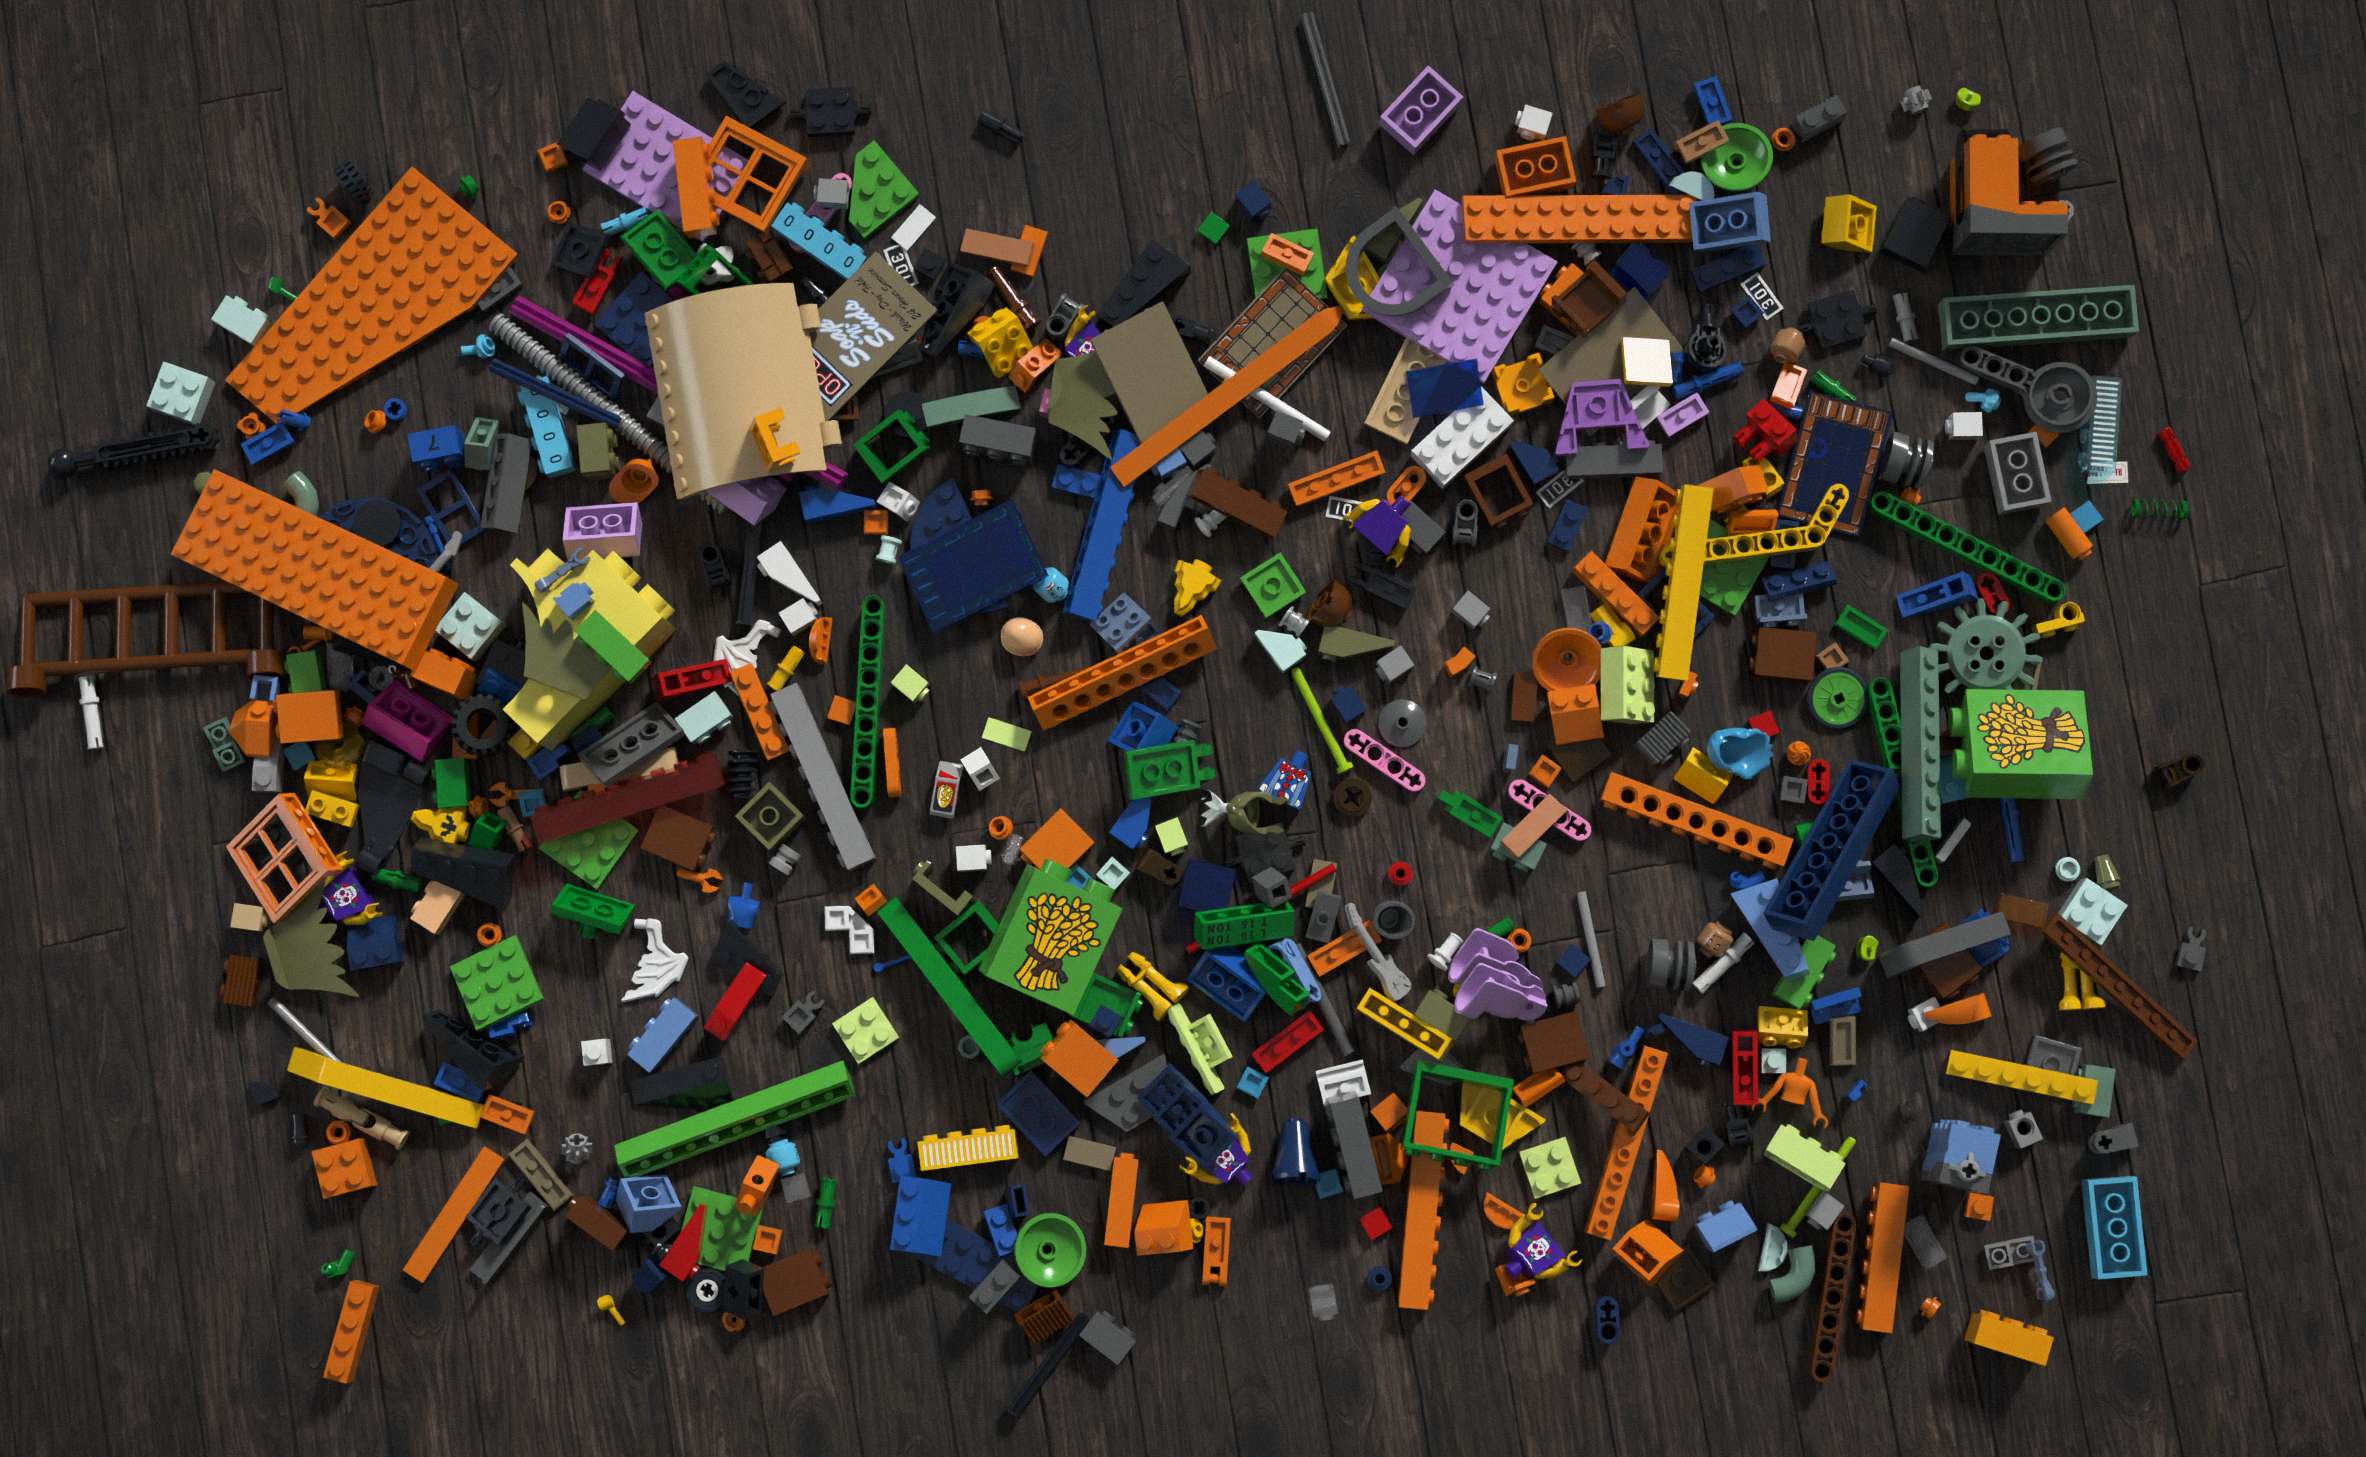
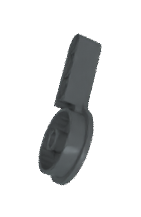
M1968 346L1961 353L1960 363L1964 370L2021 394L2029 418L2045 431L2052 433L2075 431L2085 425L2095 411L2098 398L2095 383L2091 376L2077 365L2067 362H2056L2045 365L2034 372L2032 369L1975 346ZM1969 354H1974L1977 356L1978 361L1974 364H1969L1965 361V357ZM1995 363L2000 366V370L1997 373H1991L1988 371L1987 366ZM2017 372L2022 375L2023 379L2020 382H2013L2009 376ZM2057 391H2064L2068 398L2059 401L2055 398L2054 394Z

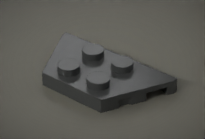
M1162 1054L1083 1101L1084 1104L1127 1132L1150 1119L1154 1114L1137 1097L1165 1068V1055Z

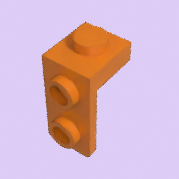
M1044 339L1017 361L1008 377L1026 393L1032 388L1038 376L1055 363L1057 359H1060L1063 353L1048 339Z

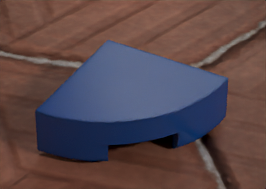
M1860 1078L1844 1096L1850 1102L1857 1101L1862 1095L1861 1092L1867 1088V1084Z

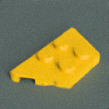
M1354 235L1324 280L1339 306L1343 307V312L1348 320L1374 319L1361 311L1364 305L1352 293L1346 277V259L1349 249L1356 239ZM1363 251L1358 264V275L1363 289L1370 296L1380 278Z
M1462 1083L1459 1125L1492 1144L1501 1092ZM1511 1099L1502 1150L1539 1125H1542L1546 1119Z

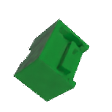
M1046 1022L1035 1027L1033 1023L1030 1024L1033 1034L1028 1041L1019 1040L1015 1032H1012L1013 1037L1007 1040L1022 1061L1013 1069L1015 1076L1045 1064L1039 1057L1042 1054L1041 1049L1048 1041L1052 1042L1054 1040Z

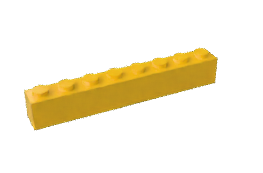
M1684 484L1676 492L1675 503L1679 504L1678 514L1674 513L1672 527L1676 529L1675 536L1670 538L1669 552H1672V559L1667 562L1666 576H1669L1668 585H1664L1662 596L1663 600H1666L1665 609H1661L1659 623L1663 624L1662 633H1658L1656 647L1660 648L1659 657H1655L1653 663V671L1656 672V677L1688 681L1714 488Z

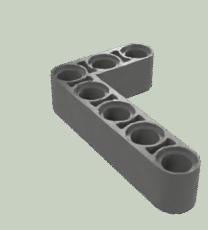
M2002 911L1904 943L1878 955L1886 978H1890L1922 964L2011 935Z

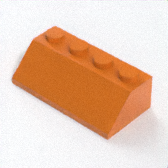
M1635 477L1605 562L1611 570L1646 584L1661 567L1659 554L1669 544L1674 530L1672 527L1674 513L1678 514L1679 504L1675 503V490L1655 479Z

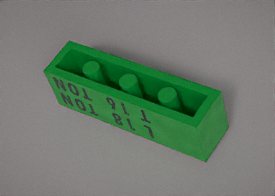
M1286 900L1273 908L1265 903L1195 912L1194 939L1202 950H1213L1216 947H1234L1244 943H1259L1264 940H1281L1285 937H1292L1295 911Z

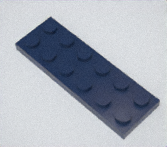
M949 1219L946 1221L942 1257L907 1253L973 1289H976L1004 1259L1021 1277L998 1302L1017 1312L1030 1304L1039 1285L1029 1281L1020 1272L1014 1254L998 1259L993 1242Z

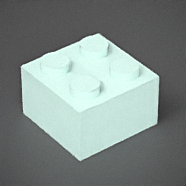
M163 361L146 406L155 412L196 426V423L200 424L215 382L209 377Z
M464 592L442 618L436 631L466 656L477 662L507 625Z
M2088 878L2079 880L2058 913L2094 946H2100L2128 905Z

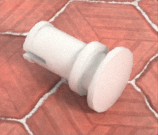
M1212 510L1209 514L1205 513L1202 519L1196 517L1194 520L1199 530L1207 537H1210V530L1217 529V525L1227 517Z
M1451 932L1442 946L1435 949V955L1428 954V959L1436 967L1446 971L1448 968L1445 964L1450 963L1452 960L1451 956L1463 943V940Z

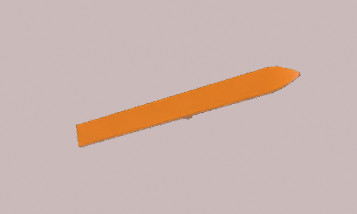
M1343 307L1327 308L1313 315L1109 467L1122 486L1128 485L1330 334L1340 321Z

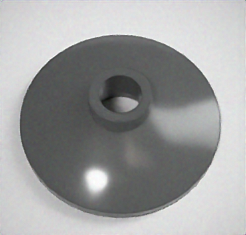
M1400 699L1390 702L1383 708L1379 716L1378 727L1380 734L1389 744L1396 747H1408L1414 745L1422 738L1426 729V718L1424 712L1416 703ZM1400 718L1407 720L1405 727H1401L1398 724Z

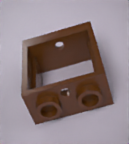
M1507 453L1463 477V481L1489 529L1496 527L1498 530L1509 524L1508 519L1517 516L1519 519L1530 513L1529 509L1533 506V502ZM1505 468L1523 503L1493 517L1475 483Z

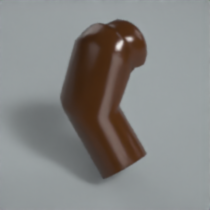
M389 665V674L404 680L410 692L420 688L418 680L410 676L411 670Z

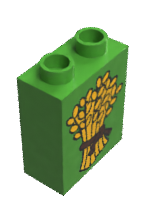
M1966 689L1961 708H1950L1948 718L1950 737H1961L1962 749H1954L1952 774L1954 779L1965 780L1966 798H2085L2093 776L2084 691Z
M1045 858L1041 869L1029 864L1026 865L978 970L993 980L1074 1015L1123 908L1110 902L1115 889L1091 878H1088L1084 889L1067 882L1072 871L1071 869Z

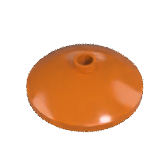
M1561 628L1545 635L1534 649L1532 656L1534 675L1541 686L1548 691L1596 684L1601 678L1602 647L1591 634L1581 629ZM1566 653L1572 654L1570 658H1565L1563 655Z

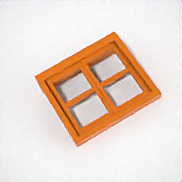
M725 116L709 144L711 158H708V164L712 167L716 163L737 174L739 178L727 198L716 193L717 202L713 203V206L766 234L802 171L807 173L811 164L806 157ZM730 136L755 149L743 171L718 159ZM763 154L789 167L777 189L751 176ZM748 181L773 194L761 216L735 203Z
M295 793L278 794L226 846L273 923H280L327 876L338 875L343 870ZM277 815L292 836V839L279 852L264 831V828ZM258 834L273 857L260 871L257 870L244 849ZM297 847H299L313 870L299 885L284 862ZM278 866L293 888V891L280 904L264 881Z

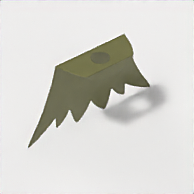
M1096 353L1057 359L1054 365L1048 406V423L1079 437L1112 460L1110 451L1099 431L1110 432L1100 417L1117 414L1114 406L1104 399V397L1114 394L1115 391L1109 379L1105 378L1107 375Z
M522 602L526 636L523 677L586 700L595 686L613 667L609 663L604 666L595 657L597 652L591 646L586 649L577 640L579 636L573 639L572 628L568 620H565L556 632L553 633L548 618H545L541 627L532 611Z
M323 880L284 920L276 923L265 932L263 939L274 977L278 984L289 990H324L359 997L347 983L337 977V975H341L346 971L337 965L331 964L341 957L345 951L336 945L327 943L335 933L337 925L319 924L327 911V908L317 910L324 890L325 880Z

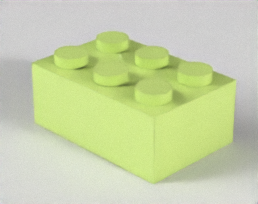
M1627 646L1601 648L1602 721L1626 724L1654 722V650Z
M1789 1124L1786 1127L1780 1125L1766 1148L1764 1155L1820 1190L1828 1193L1846 1164L1842 1162L1843 1157L1832 1150L1827 1153L1820 1148L1821 1144L1810 1137L1807 1140L1799 1135L1800 1131Z

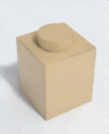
M234 903L230 927L265 932L266 927L270 925L271 919L264 907Z

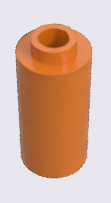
M2065 507L2045 520L2072 559L2078 557L2079 560H2082L2092 553L2089 549L2093 546Z

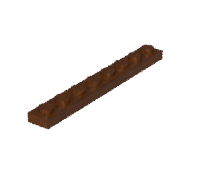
M2053 913L2040 930V933L2179 1060H2184L2198 1040L2059 913Z

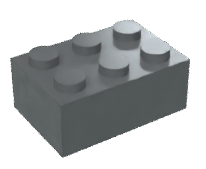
M965 414L959 443L962 451H966L965 454L968 456L979 457L982 454L989 456L988 459L1002 462L1003 459L1012 460L1014 465L1025 467L1026 463L1032 464L1038 436L1036 428Z

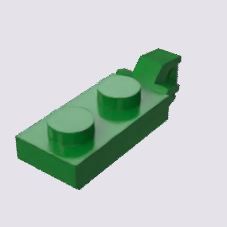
M1441 790L1436 798L1447 805L1444 810L1449 812L1451 816L1489 839L1503 819L1500 815L1457 791L1451 795Z

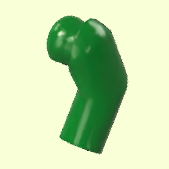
M344 1249L339 1261L322 1265L321 1273L327 1278L345 1275L356 1253Z

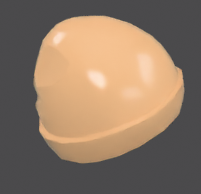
M1016 617L1004 624L1001 629L1000 638L1002 645L1008 652L1017 656H1030L1041 647L1043 633L1040 627L1032 620Z

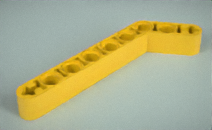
M1842 484L1831 486L1824 494L1808 525L1805 527L1707 539L1703 565L1818 549L1825 542L1848 501V489ZM1838 492L1839 500L1833 506L1829 505L1834 498L1833 494ZM1820 512L1828 513L1831 519L1830 522H1823L1819 516ZM1811 532L1816 533L1819 537V542H1810L1808 534ZM1792 536L1795 539V546L1786 545L1784 537ZM1761 539H1768L1772 544V548L1769 550L1764 549L1760 544ZM1737 542H1744L1748 547V551L1745 553L1740 552L1736 547ZM1669 545L1665 546L1659 554V562L1664 567L1667 566L1668 561H1671L1670 558L1665 557L1669 553ZM1713 546H1722L1724 555H1716L1713 552Z
M294 1047L287 1068L289 1072L324 1085L473 1128H478L480 1116L485 1106L482 1103H476L459 1096L454 1097L452 1094L338 1062L298 1047Z

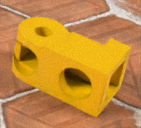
M1748 457L1742 461L1743 467L1760 465L1769 489L1768 493L1761 495L1765 501L1783 490L1785 483L1769 460L1767 461L1764 458L1758 464L1755 462L1756 458L1753 460L1751 457Z

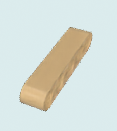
M665 748L615 783L679 772L676 748ZM615 756V757H609V758H607L606 760H607V761L614 760L617 756ZM582 762L559 767L563 791L588 788V784H601Z

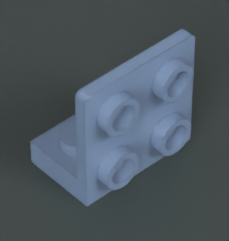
M1122 593L1100 614L1096 621L1090 623V626L1117 654L1161 633V630L1152 618L1126 593Z

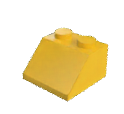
M1850 194L1826 197L1823 211L1824 221L1821 232V244L1838 250L1872 253L1877 206Z

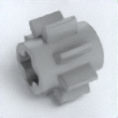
M1915 86L1903 93L1905 98L1900 102L1904 112L1909 110L1912 115H1916L1929 108L1927 103H1930L1932 98L1928 89L1923 91L1920 86Z
M572 1134L565 1138V1144L562 1145V1154L566 1155V1161L580 1164L585 1160H589V1153H592V1143H588L587 1136Z

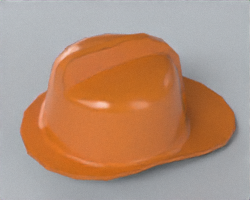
M650 458L647 460L633 459L613 477L609 484V492L615 501L621 504L640 503L657 487L659 478L652 465V460Z

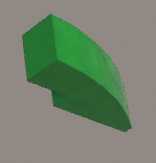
M1260 942L1245 951L1244 956L1257 980L1269 996L1286 1013L1291 1016L1305 1006L1310 992L1292 979L1296 972Z

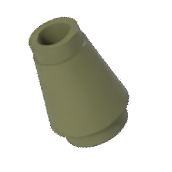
M2109 855L2095 857L2097 885L2106 891L2119 888V881L2121 879L2111 859H2109Z

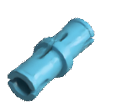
M644 206L629 214L622 213L616 219L601 223V227L606 230L604 233L610 236L624 230L629 231L649 216L648 214L644 215L648 211Z

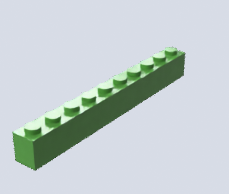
M840 1061L614 1145L618 1166L625 1178L638 1177L855 1096L851 1076L844 1061Z

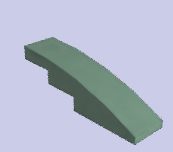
M1016 386L973 392L922 404L927 428L963 422L965 414L988 418L1021 409Z

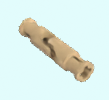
M325 1086L315 1098L314 1106H321L329 1110L333 1116L340 1120L352 1122L354 1127L380 1141L385 1140L393 1144L397 1150H400L408 1139L410 1131H403L393 1126L391 1121L366 1108L358 1109L352 1100L331 1093ZM370 1115L376 1118V1123L372 1128H363L369 1122Z

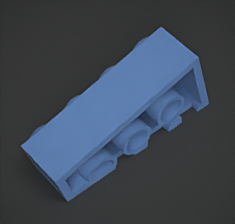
M1776 878L1731 893L1733 900L1786 981L1789 982L1810 975L1798 937L1772 930L1763 914L1779 886L1778 879Z

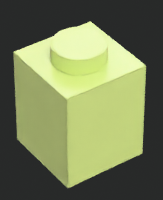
M907 664L891 682L894 687L913 703L917 700L921 702L930 692L927 689L930 684Z
M1178 817L1155 826L1165 854L1171 853V856H1175L1185 852L1184 847H1187L1188 843Z

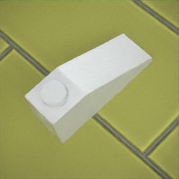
M781 541L757 556L760 561L757 566L764 577L769 575L772 580L818 606L822 604V601Z

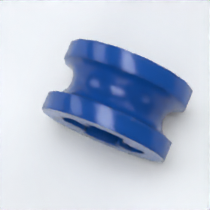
M392 398L385 403L384 413L391 420L400 421L406 417L407 407L400 399ZM394 404H396L398 407H401V409L398 410V415H395L392 412L390 413V410L393 409Z

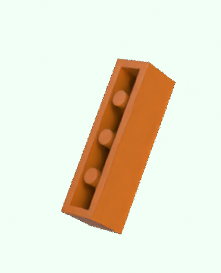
M701 136L673 141L683 232L689 239L717 234L716 226H719V217L717 211L714 212L713 206L717 199L715 190L711 189V180H714L712 167L708 164V158H711L710 146L708 143H705Z
M1592 551L1572 570L1603 603H1608L1618 618L1625 622L1639 638L1659 620L1660 617Z
M359 1280L350 1281L324 1371V1378L346 1384L353 1382L380 1286Z

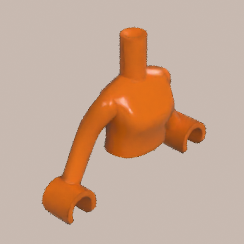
M1798 1058L1795 1072L1781 1074L1768 1093L1762 1099L1758 1098V1103H1762L1761 1113L1766 1111V1104L1780 1091L1782 1086L1780 1099L1805 1105V1098L1809 1091L1814 1112L1812 1118L1813 1125H1816V1121L1819 1118H1823V1128L1828 1126L1827 1118L1821 1113L1816 1085L1813 1080L1804 1075L1808 1060ZM1750 1105L1752 1111L1754 1110L1755 1105Z

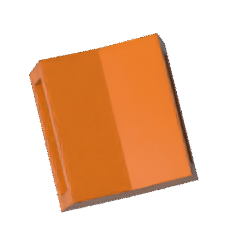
M1463 647L1455 657L1446 661L1443 666L1450 678L1463 672L1476 656Z
M1393 1092L1374 1107L1370 1113L1389 1134L1405 1121L1407 1108Z

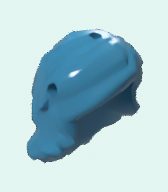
M1735 727L1718 730L1709 738L1706 744L1708 758L1715 767L1725 770L1726 773H1734L1744 780H1750L1754 775L1759 774L1761 770H1765L1770 765V758L1773 756V753L1770 751L1773 746L1769 744L1770 737L1757 728Z

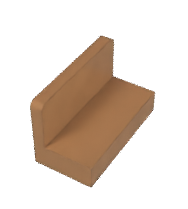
M1719 120L1676 141L1674 150L1676 153L1680 152L1685 163L1688 164L1728 144L1729 138Z

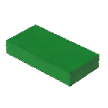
M1848 604L1834 624V626L1874 651L1888 632V629Z

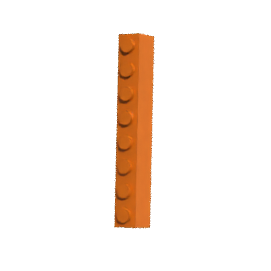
M1416 1111L1412 1143L1447 1150V1143H1443L1444 1133L1448 1134L1449 1119H1445L1444 1113ZM1420 1154V1157L1411 1156L1398 1307L1428 1310V1306L1433 1305L1434 1290H1430V1283L1436 1277V1265H1432L1433 1255L1437 1256L1438 1241H1434L1435 1231L1440 1230L1441 1217L1436 1215L1437 1206L1442 1207L1443 1192H1439V1182H1444L1445 1168L1441 1167V1162L1430 1160V1156Z

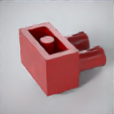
M1765 399L1760 401L1746 414L1747 425L1732 436L1736 444L1740 443L1738 446L1741 448L1756 435L1762 439L1756 447L1748 452L1753 460L1756 458L1755 462L1758 464L1773 450L1781 457L1798 442L1797 429Z

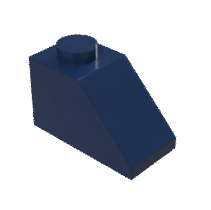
M1515 441L1511 442L1508 446L1510 453L1532 488L1557 474L1559 470L1557 466L1560 465L1559 461L1553 453L1549 454L1547 449Z
M656 1258L648 1259L631 1277L634 1281L632 1286L640 1295L644 1293L646 1296H649L672 1274L659 1266Z

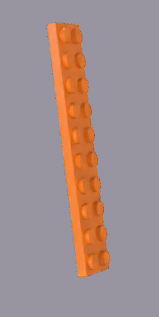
M1691 195L1463 196L1461 202L1464 243H1693L1689 203L1697 202V198Z

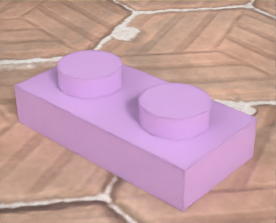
M1696 392L1656 416V420L1667 438L1708 415L1709 410Z

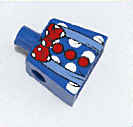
M1296 750L1290 762L1280 758L1262 782L1258 791L1267 792L1277 798L1280 796L1286 797L1289 801L1285 805L1299 812L1311 776V772L1303 769L1309 756Z

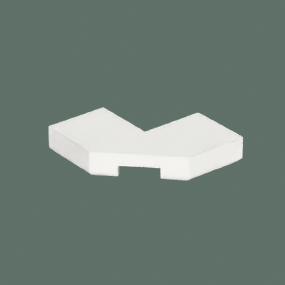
M850 906L825 907V931L849 930L850 954H875L874 929Z

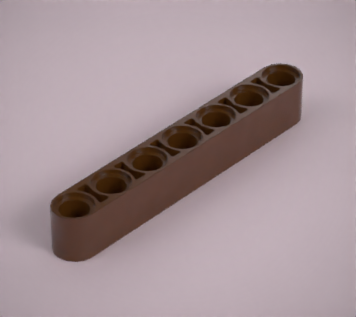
M1839 1213L1829 1227L1808 1363L1810 1377L1819 1382L1829 1381L1833 1377L1856 1230L1855 1219L1845 1213ZM1844 1217L1848 1220V1228L1840 1231L1837 1223ZM1838 1242H1842L1845 1246V1250L1841 1255H1836L1834 1252V1246ZM1838 1266L1841 1270V1275L1838 1279L1833 1280L1830 1276V1271L1833 1267ZM1834 1290L1837 1293V1300L1835 1303L1829 1304L1826 1296L1828 1292ZM1827 1315H1831L1834 1319V1323L1830 1328L1823 1326V1318ZM1827 1339L1830 1343V1348L1827 1352L1822 1353L1819 1350V1343ZM1819 1364H1824L1826 1367V1373L1822 1377L1816 1376L1815 1369Z

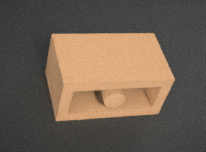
M431 880L425 888L424 892H426V895L422 901L418 900L411 910L413 915L410 919L432 933L440 935L466 894Z

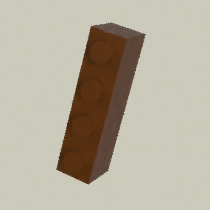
M1207 467L1197 471L1186 494L1187 497L1267 538L1276 537L1287 514V511L1281 509L1282 505L1280 503L1260 498L1261 494L1255 490L1248 489L1246 491L1242 489L1239 482L1231 478L1225 480L1219 477L1220 473L1212 468Z

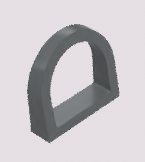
M1397 206L1362 231L1352 243L1347 254L1346 277L1352 293L1365 307L1381 315L1404 316L1414 313L1455 285ZM1398 224L1438 280L1407 302L1386 304L1373 299L1363 289L1359 280L1358 264L1361 254L1368 244Z

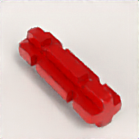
M2167 427L2159 431L2158 435L2161 441L2165 442L2164 447L2172 462L2175 461L2176 463L2174 466L2177 472L2180 473L2189 469L2190 463L2187 458L2183 457L2185 454L2177 438L2174 439L2172 429Z

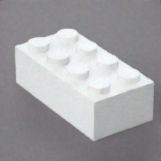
M1481 386L1411 450L1410 456L1443 490L1512 426L1514 420Z

